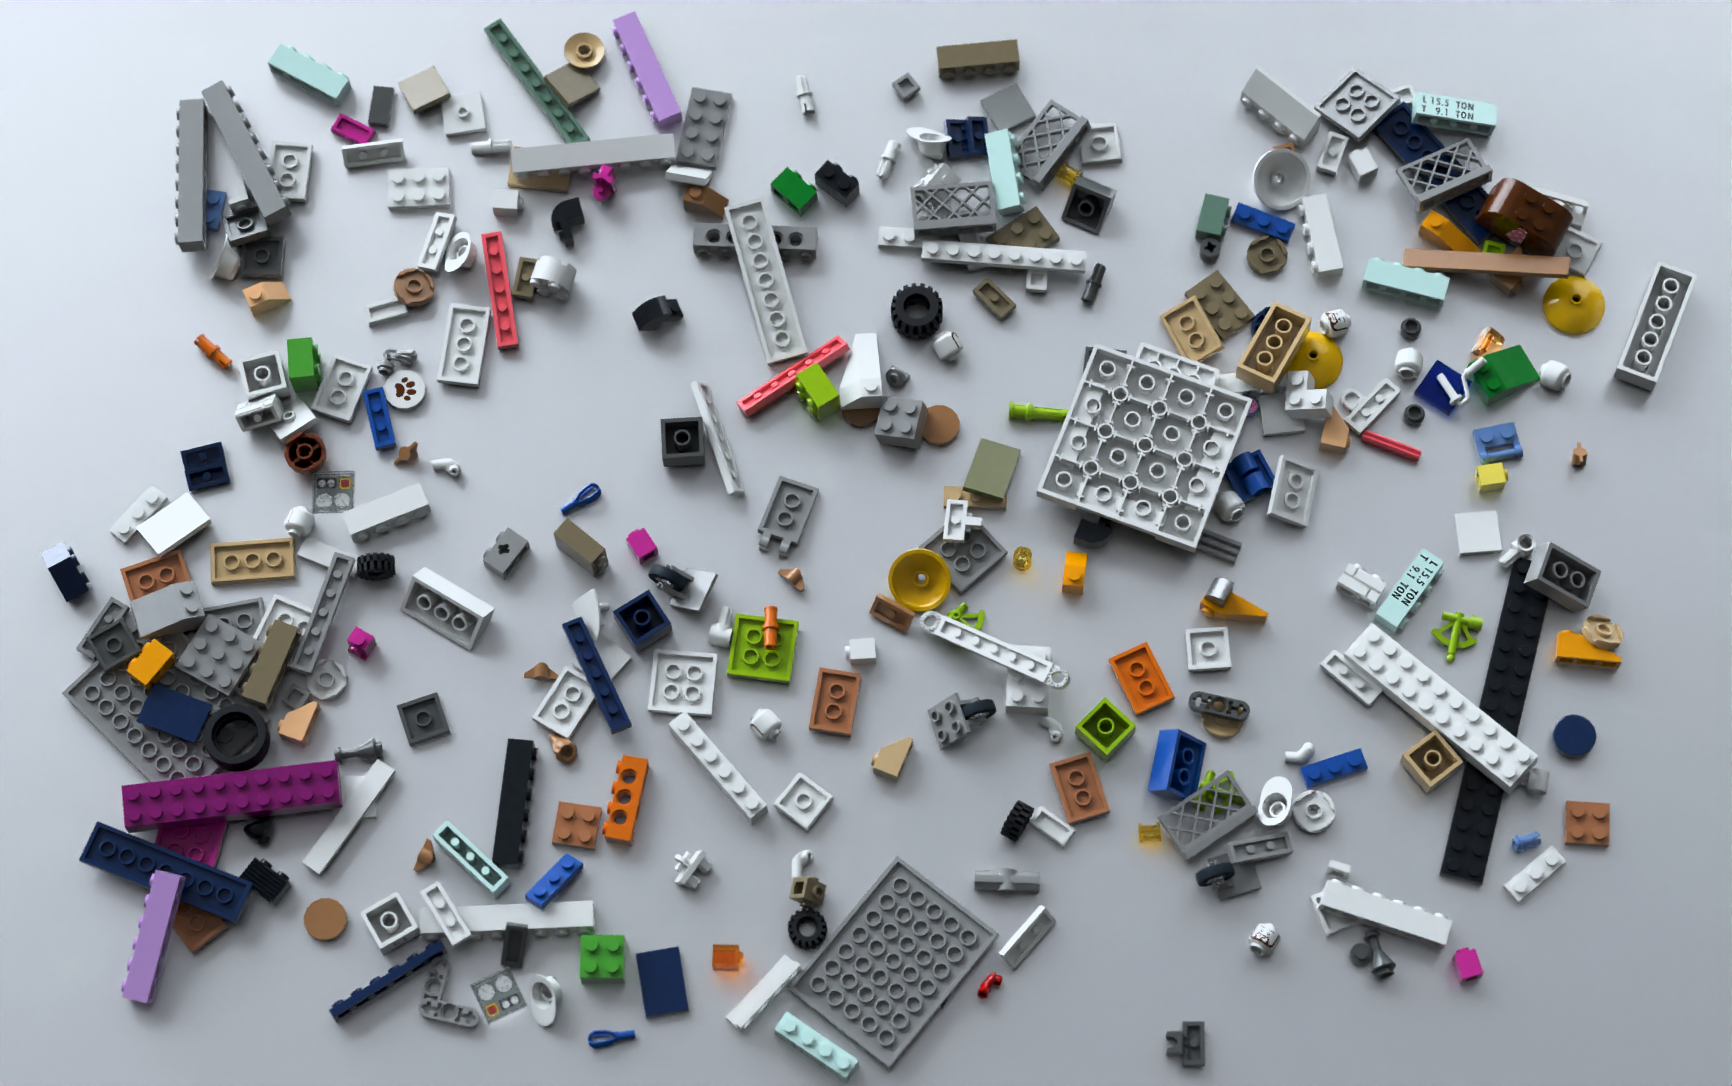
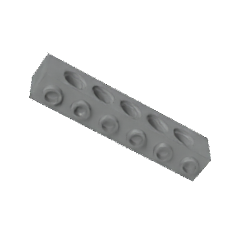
M694 223V253L701 256L718 254L723 257L737 255L735 245L730 243L733 238L729 224ZM772 226L775 239L781 242L777 246L782 259L800 257L801 259L809 260L816 258L817 227ZM713 238L719 239V241L716 243L710 242V240ZM795 241L801 243L799 246L791 245Z

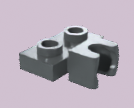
M1182 1021V1031L1166 1032V1039L1176 1043V1046L1167 1048V1056L1183 1055V1066H1205L1204 1021Z

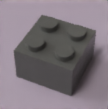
M702 417L661 419L662 460L664 467L705 464Z

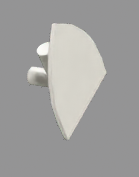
M595 588L574 601L572 607L576 618L582 616L591 638L598 641L601 627L605 625L601 612L608 611L610 607L607 602L599 603Z

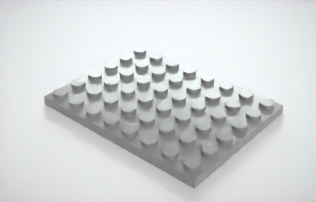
M136 625L130 630L141 650L146 643L151 642L155 638L174 653L177 660L156 684L212 704L213 708L207 721H209L214 712L222 707L239 704L254 709L262 716L267 725L271 722V719L258 706L244 701L241 690L238 687L232 696L228 698L175 668L178 660L191 642L183 632L140 639ZM97 660L62 692L150 782L215 775L222 768L211 759L205 748V726L195 745L137 723L136 720L150 691L130 677L127 672L130 662L106 675ZM245 720L233 721L226 724L220 730L217 737V746L224 755L235 756L258 735V732L251 722Z
M897 856L788 986V990L890 1069L997 939L999 934Z

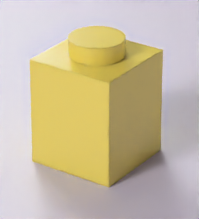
M1502 462L1477 466L1475 477L1478 491L1486 492L1504 489L1506 481H1508L1507 469H1503Z

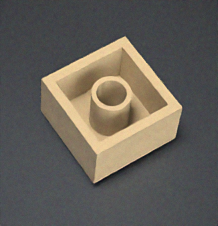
M1436 729L1406 751L1400 760L1402 765L1427 794L1460 770L1463 764L1461 758Z

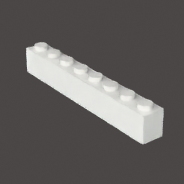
M673 133L510 149L513 177L518 179H528L531 175L548 177L551 173L569 175L572 171L589 173L592 169H599L600 171L602 165L619 167V169H629L633 165L650 167L653 163L670 165L676 158Z
M593 901L550 902L543 910L531 903L455 907L472 935L469 939H481L482 936H490L496 939L503 938L507 922L528 925L527 934H534L537 937L546 936L547 933L564 936L568 935V932L586 935L590 931H595ZM420 908V935L422 939L438 941V938H447L430 908Z

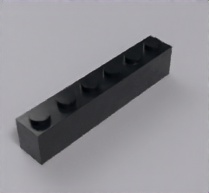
M508 738L492 862L498 868L519 870L520 863L524 864L525 851H522L523 843L527 842L528 830H525V823L530 820V809L527 808L528 801L532 802L533 789H530L531 781H535L536 768H533V762L538 759V748H535L534 741Z

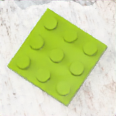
M736 613L727 676L790 684L799 621L777 618V624L779 625L777 649L767 650L764 649V631H762L765 617Z

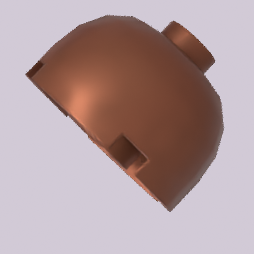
M297 433L285 445L284 457L288 466L296 473L302 475L313 474L319 471L326 461V447L322 439L314 433Z

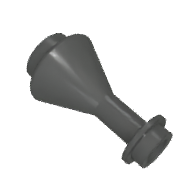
M372 738L356 749L341 751V748L338 747V749L334 750L335 760L342 764L343 759L358 757L375 763L377 759L383 758L381 741L376 742L375 738Z
M1372 929L1365 932L1364 937L1365 941L1370 942L1373 950L1371 973L1377 975L1378 979L1388 978L1394 974L1393 969L1396 967V964L1381 950L1378 941L1381 933L1377 929Z

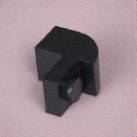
M579 197L559 203L551 215L553 231L558 230L560 241L565 240L566 247L574 246L570 227L585 223Z
M665 295L642 303L632 312L639 331L655 330L663 322L680 321L684 317L677 299H666Z
M1100 516L1098 524L1081 518L1073 543L1087 549L1104 547L1112 538L1113 530L1109 528L1112 527L1114 521Z

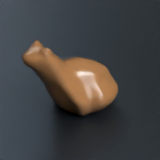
M555 733L549 735L553 752L556 754L558 761L568 763L576 757L577 747L575 743Z

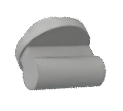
M893 365L886 372V380L893 387H901L910 378L908 373Z

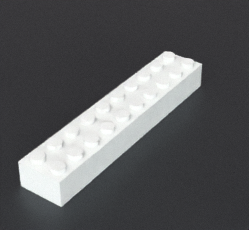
M1373 623L1344 653V658L1383 689L1385 695L1431 732L1436 729L1453 750L1508 794L1514 790L1537 764V754Z

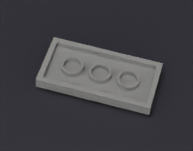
M692 87L676 163L716 170L732 100L731 93Z

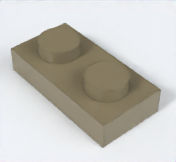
M519 258L512 297L533 300L535 287L530 285V279L537 259Z
M988 277L973 289V294L1001 321L1016 308V304Z

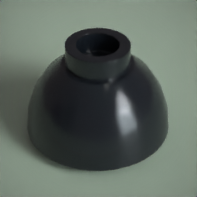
M269 817L259 819L246 825L243 831L247 837L257 841L258 844L265 843L270 840L272 820Z

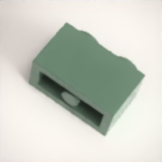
M1205 193L1195 238L1202 240L1214 238L1220 242L1221 236L1225 237L1227 225L1224 224L1225 218H1230L1232 207L1228 206L1229 198Z

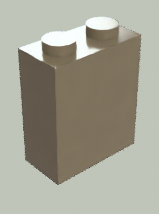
M567 518L553 533L557 547L593 577L598 573H603L608 566L605 548Z

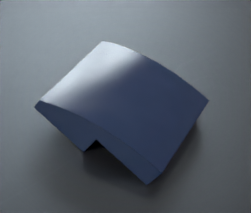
M967 116L965 120L946 119L944 121L945 135L952 138L946 145L947 159H972L988 156L984 135L989 133L987 117Z
M222 442L180 451L189 491L230 482Z

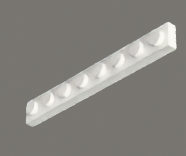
M923 239L921 261L1085 274L1087 252Z

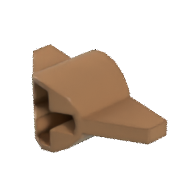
M413 442L410 446L401 447L399 458L394 464L398 465L403 461L416 460L418 458L416 450L418 443Z
M1577 442V448L1573 450L1572 465H1586L1588 452L1586 449L1581 448V442Z
M793 568L792 570L780 569L778 571L792 587L797 588L800 592L805 590L803 577L798 568Z
M541 662L525 672L524 678H532L539 681L557 680L558 674Z
M426 839L423 848L418 854L417 862L413 869L416 872L435 862L436 857L430 839Z

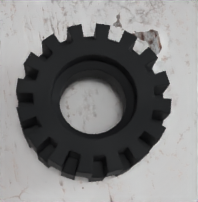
M375 552L373 554L367 553L357 558V576L360 579L365 578V580L371 579V581H375V579H389V577L392 578L395 575V557L388 553L377 554Z
M1020 800L1017 801L1003 824L1004 826L1000 832L1001 835L1017 842L1029 823L1034 808Z
M802 908L800 912L797 910L788 922L790 940L801 949L802 947L805 950H809L810 947H813V949L817 948L816 946L818 944L821 945L823 939L825 940L827 924L824 916H821L817 910L816 912L813 911V908H809V910ZM805 921H810L816 926V931L811 936H803L799 932L800 925Z

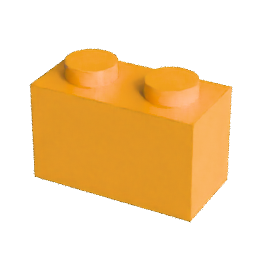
M154 638L151 642L144 645L139 657L134 658L129 663L127 672L131 678L150 691L153 683H157L177 658L172 651Z

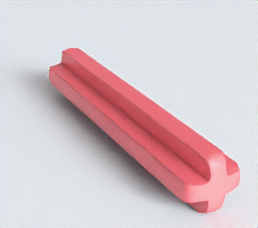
M1364 430L1361 436L1362 442L1410 460L1418 461L1421 456V450L1374 432Z

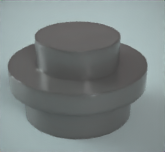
M1414 318L1405 319L1401 323V333L1407 338L1417 337L1421 332L1420 322Z
M1411 404L1406 407L1404 418L1409 424L1417 425L1424 420L1425 412L1421 406Z
M1363 943L1354 945L1350 951L1351 960L1357 965L1367 964L1372 958L1370 947Z

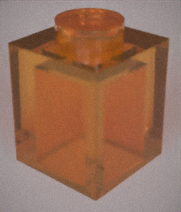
M713 944V970L739 971V965L744 963V952H740L739 945Z

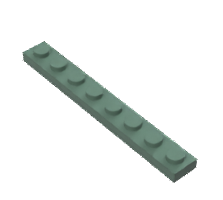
M501 18L485 27V34L566 143L590 141L589 136L566 105L545 83L542 73Z

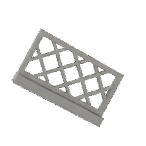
M1050 99L1020 138L1018 146H1015L1016 153L1022 155L1023 163L1018 165L1019 172L1022 173L1023 177L1044 191L1090 131L1091 126L1088 119L1083 116L1079 117ZM1052 107L1059 110V116L1048 118V112ZM1072 118L1076 121L1072 127L1064 128L1063 120ZM1061 122V129L1050 131L1049 123ZM1038 125H1047V132L1036 134ZM1062 133L1063 139L1059 143L1052 144L1051 136ZM1048 136L1049 145L1038 147L1037 139ZM1034 139L1035 148L1024 150V143ZM1050 149L1051 155L1040 160L1039 151ZM1036 152L1037 160L1026 162L1025 154ZM1038 165L1039 170L1034 177L1027 172V167Z
M1469 137L1396 169V174L1414 200L1415 208L1419 213L1491 182L1493 173L1492 168L1489 164L1486 165ZM1466 145L1470 150L1469 155L1458 153V150ZM1441 156H1452L1451 163L1440 161ZM1455 159L1467 160L1465 167L1455 165ZM1469 162L1478 163L1480 168L1476 170L1468 168ZM1425 163L1434 164L1433 171L1421 169L1422 165ZM1437 166L1449 168L1447 175L1437 173ZM1452 169L1463 172L1462 176L1458 178L1449 175ZM1407 171L1416 172L1415 179L1407 178L1403 173ZM1419 174L1431 176L1429 182L1417 180ZM1433 177L1444 180V183L1439 186L1431 184ZM1415 185L1425 187L1426 191L1417 195L1414 191Z
M992 181L910 187L914 238L996 231L997 223ZM988 187L989 194L984 199L976 194L979 188ZM964 189L970 194L962 200L955 195L958 190ZM939 191H945L949 195L943 202L935 197ZM915 193H925L929 197L922 204L915 198ZM972 196L980 201L975 209L966 203ZM951 198L960 203L954 211L946 205ZM931 199L940 205L934 212L926 207ZM985 205L990 209L991 215L982 216L977 211ZM964 206L971 213L968 217H961L957 212ZM942 208L950 213L947 219H941L937 216V213ZM922 209L931 215L927 220L917 221V215Z
M1227 770L1159 816L1158 820L1182 853L1181 856L1186 862L1259 811L1255 805L1251 804L1229 770ZM1225 777L1231 783L1230 792L1218 790L1219 782ZM1204 791L1215 792L1213 804L1201 802ZM1217 793L1229 795L1227 807L1216 805ZM1232 796L1240 797L1245 806L1241 809L1230 808ZM1188 802L1197 804L1195 816L1183 813L1184 806ZM1200 805L1212 807L1210 819L1198 816ZM1215 808L1227 810L1226 818L1223 821L1213 819ZM1170 814L1180 816L1178 828L1169 826L1164 818ZM1182 817L1194 819L1193 830L1181 828ZM1197 820L1209 822L1207 832L1196 831ZM1180 832L1192 834L1190 843L1184 847L1179 841Z

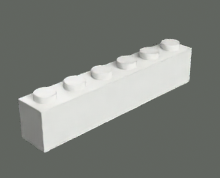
M686 711L669 723L670 732L751 825L768 812L767 804Z
M1337 879L1327 880L1318 909L1438 949H1443L1446 945L1452 925V920H1449L1446 915L1435 913L1434 915L1428 913L1425 908L1418 906L1414 908L1406 906L1404 901L1396 899L1391 901L1385 899V896L1380 893L1370 894L1364 892L1365 889L1358 886H1345L1344 882Z

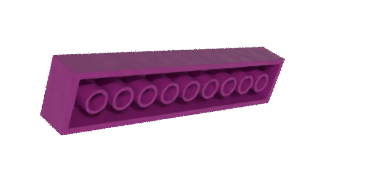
M337 760L122 786L124 825L128 833L343 807L340 771Z

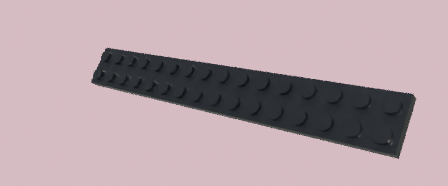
M1519 558L1512 565L1479 704V709L1515 738L1519 729L1549 600L1547 596L1524 584L1532 560ZM1467 760L1439 875L1482 885L1504 790Z

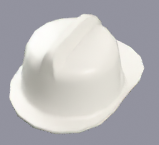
M914 127L907 130V134L917 140L919 151L929 158L941 159L946 150L947 142L952 139L949 136L927 128Z
M467 232L458 233L449 242L445 261V270L447 272L456 271L460 267L468 268L473 264L477 255V248L472 243L471 237Z
M226 234L221 255L212 271L210 280L214 276L232 280L240 267L238 254L226 245L228 234Z
M1274 777L1263 787L1258 817L1264 825L1281 826L1292 815L1293 788L1286 778Z
M534 975L529 982L532 1015L538 1024L547 1026L556 1017V1004L562 998V989L556 977L550 976L546 978L542 975Z

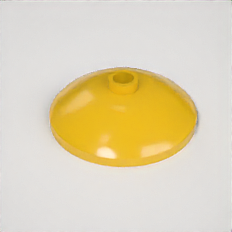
M1569 276L1568 279L1560 278L1554 281L1548 287L1543 298V312L1548 322L1555 329L1566 334L1579 335L1593 330L1600 323L1605 312V300L1601 290L1592 281L1579 276ZM1572 298H1578L1579 302L1573 301Z
M1309 332L1286 371L1287 379L1288 371L1308 370L1315 379L1314 389L1329 387L1338 379L1343 366V357L1339 346L1333 339L1328 338L1322 333ZM1315 354L1317 357L1311 358L1309 355Z
M912 549L902 553L893 562L889 571L888 583L891 594L900 605L912 611L922 612L936 608L946 599L951 588V573L946 562L935 552L927 549ZM919 574L925 575L926 579L924 581H921L919 579Z

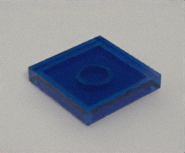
M1436 360L1414 394L1450 416L1457 405H1450L1449 401L1451 399L1436 377L1443 373L1455 392L1463 396L1465 391L1461 379L1462 375ZM1466 378L1469 388L1472 384V381Z

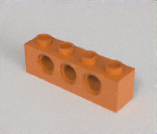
M623 755L622 761H618L616 773L619 775L617 781L613 782L611 794H614L613 802L609 801L607 807V814H610L609 820L604 822L602 830L606 842L632 846L649 770L648 759ZM628 776L635 777V781L631 784L624 782ZM624 796L631 798L627 804H622L619 801ZM618 817L626 818L625 823L621 825L616 824L615 820Z

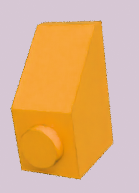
M1066 551L1062 592L1083 594L1087 553Z

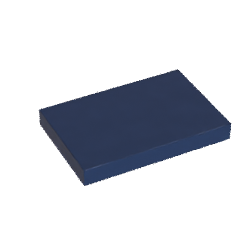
M153 683L136 721L139 724L196 745L213 706L212 704Z
M679 947L637 953L636 959L646 1018L689 1011Z

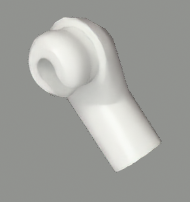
M451 458L432 460L433 471L444 469L452 477H457L461 473V467Z
M1042 715L1038 724L1048 728L1050 739L1053 742H1060L1064 735L1061 723L1046 715Z
M1307 742L1297 753L1286 752L1285 762L1305 764L1314 756V745Z
M803 850L792 859V879L803 877V868L814 858L812 851Z

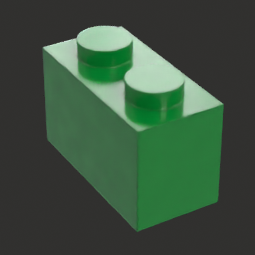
M788 167L770 183L771 192L799 216H802L818 200L815 186L803 181L802 176L796 170L792 171Z

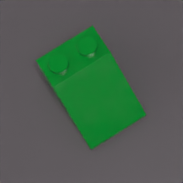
M1521 345L1483 356L1487 363L1468 377L1486 407L1540 381L1538 373ZM1475 361L1469 363L1468 366H1467V368H1468L1470 365H1472Z

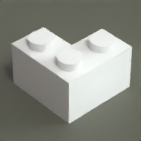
M1308 370L1288 371L1285 411L1291 419L1332 418L1334 398L1327 389H1314L1315 379Z

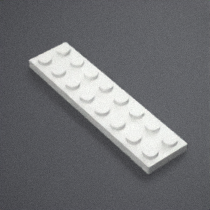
M764 197L724 207L768 365L808 354Z

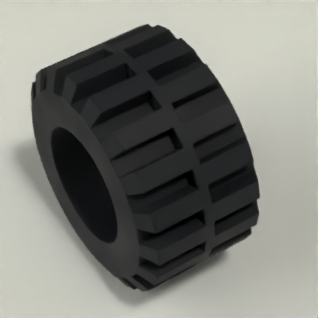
M911 283V287H908V285L903 286V291L899 289L896 292L897 296L893 297L891 319L894 328H898L899 334L905 333V337L908 339L910 336H913V340H918V337L925 339L927 334L932 336L934 329L938 330L940 323H942V300L939 298L937 291L933 292L931 286L925 288L923 283H920V286H916V283ZM919 304L926 307L929 312L922 318H912L905 313V310L911 305Z

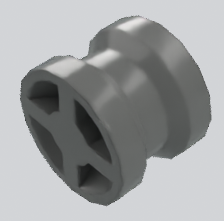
M1214 238L1204 239L1199 250L1201 260L1206 263L1215 262L1220 255V243Z

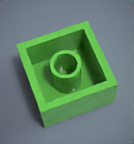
M312 337L287 339L289 379L295 393L318 391L319 383H322L323 380L322 371L319 368V364H322L318 345L314 344Z
M581 935V983L625 984V936Z

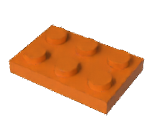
M1147 642L1108 659L1136 716L1175 699Z

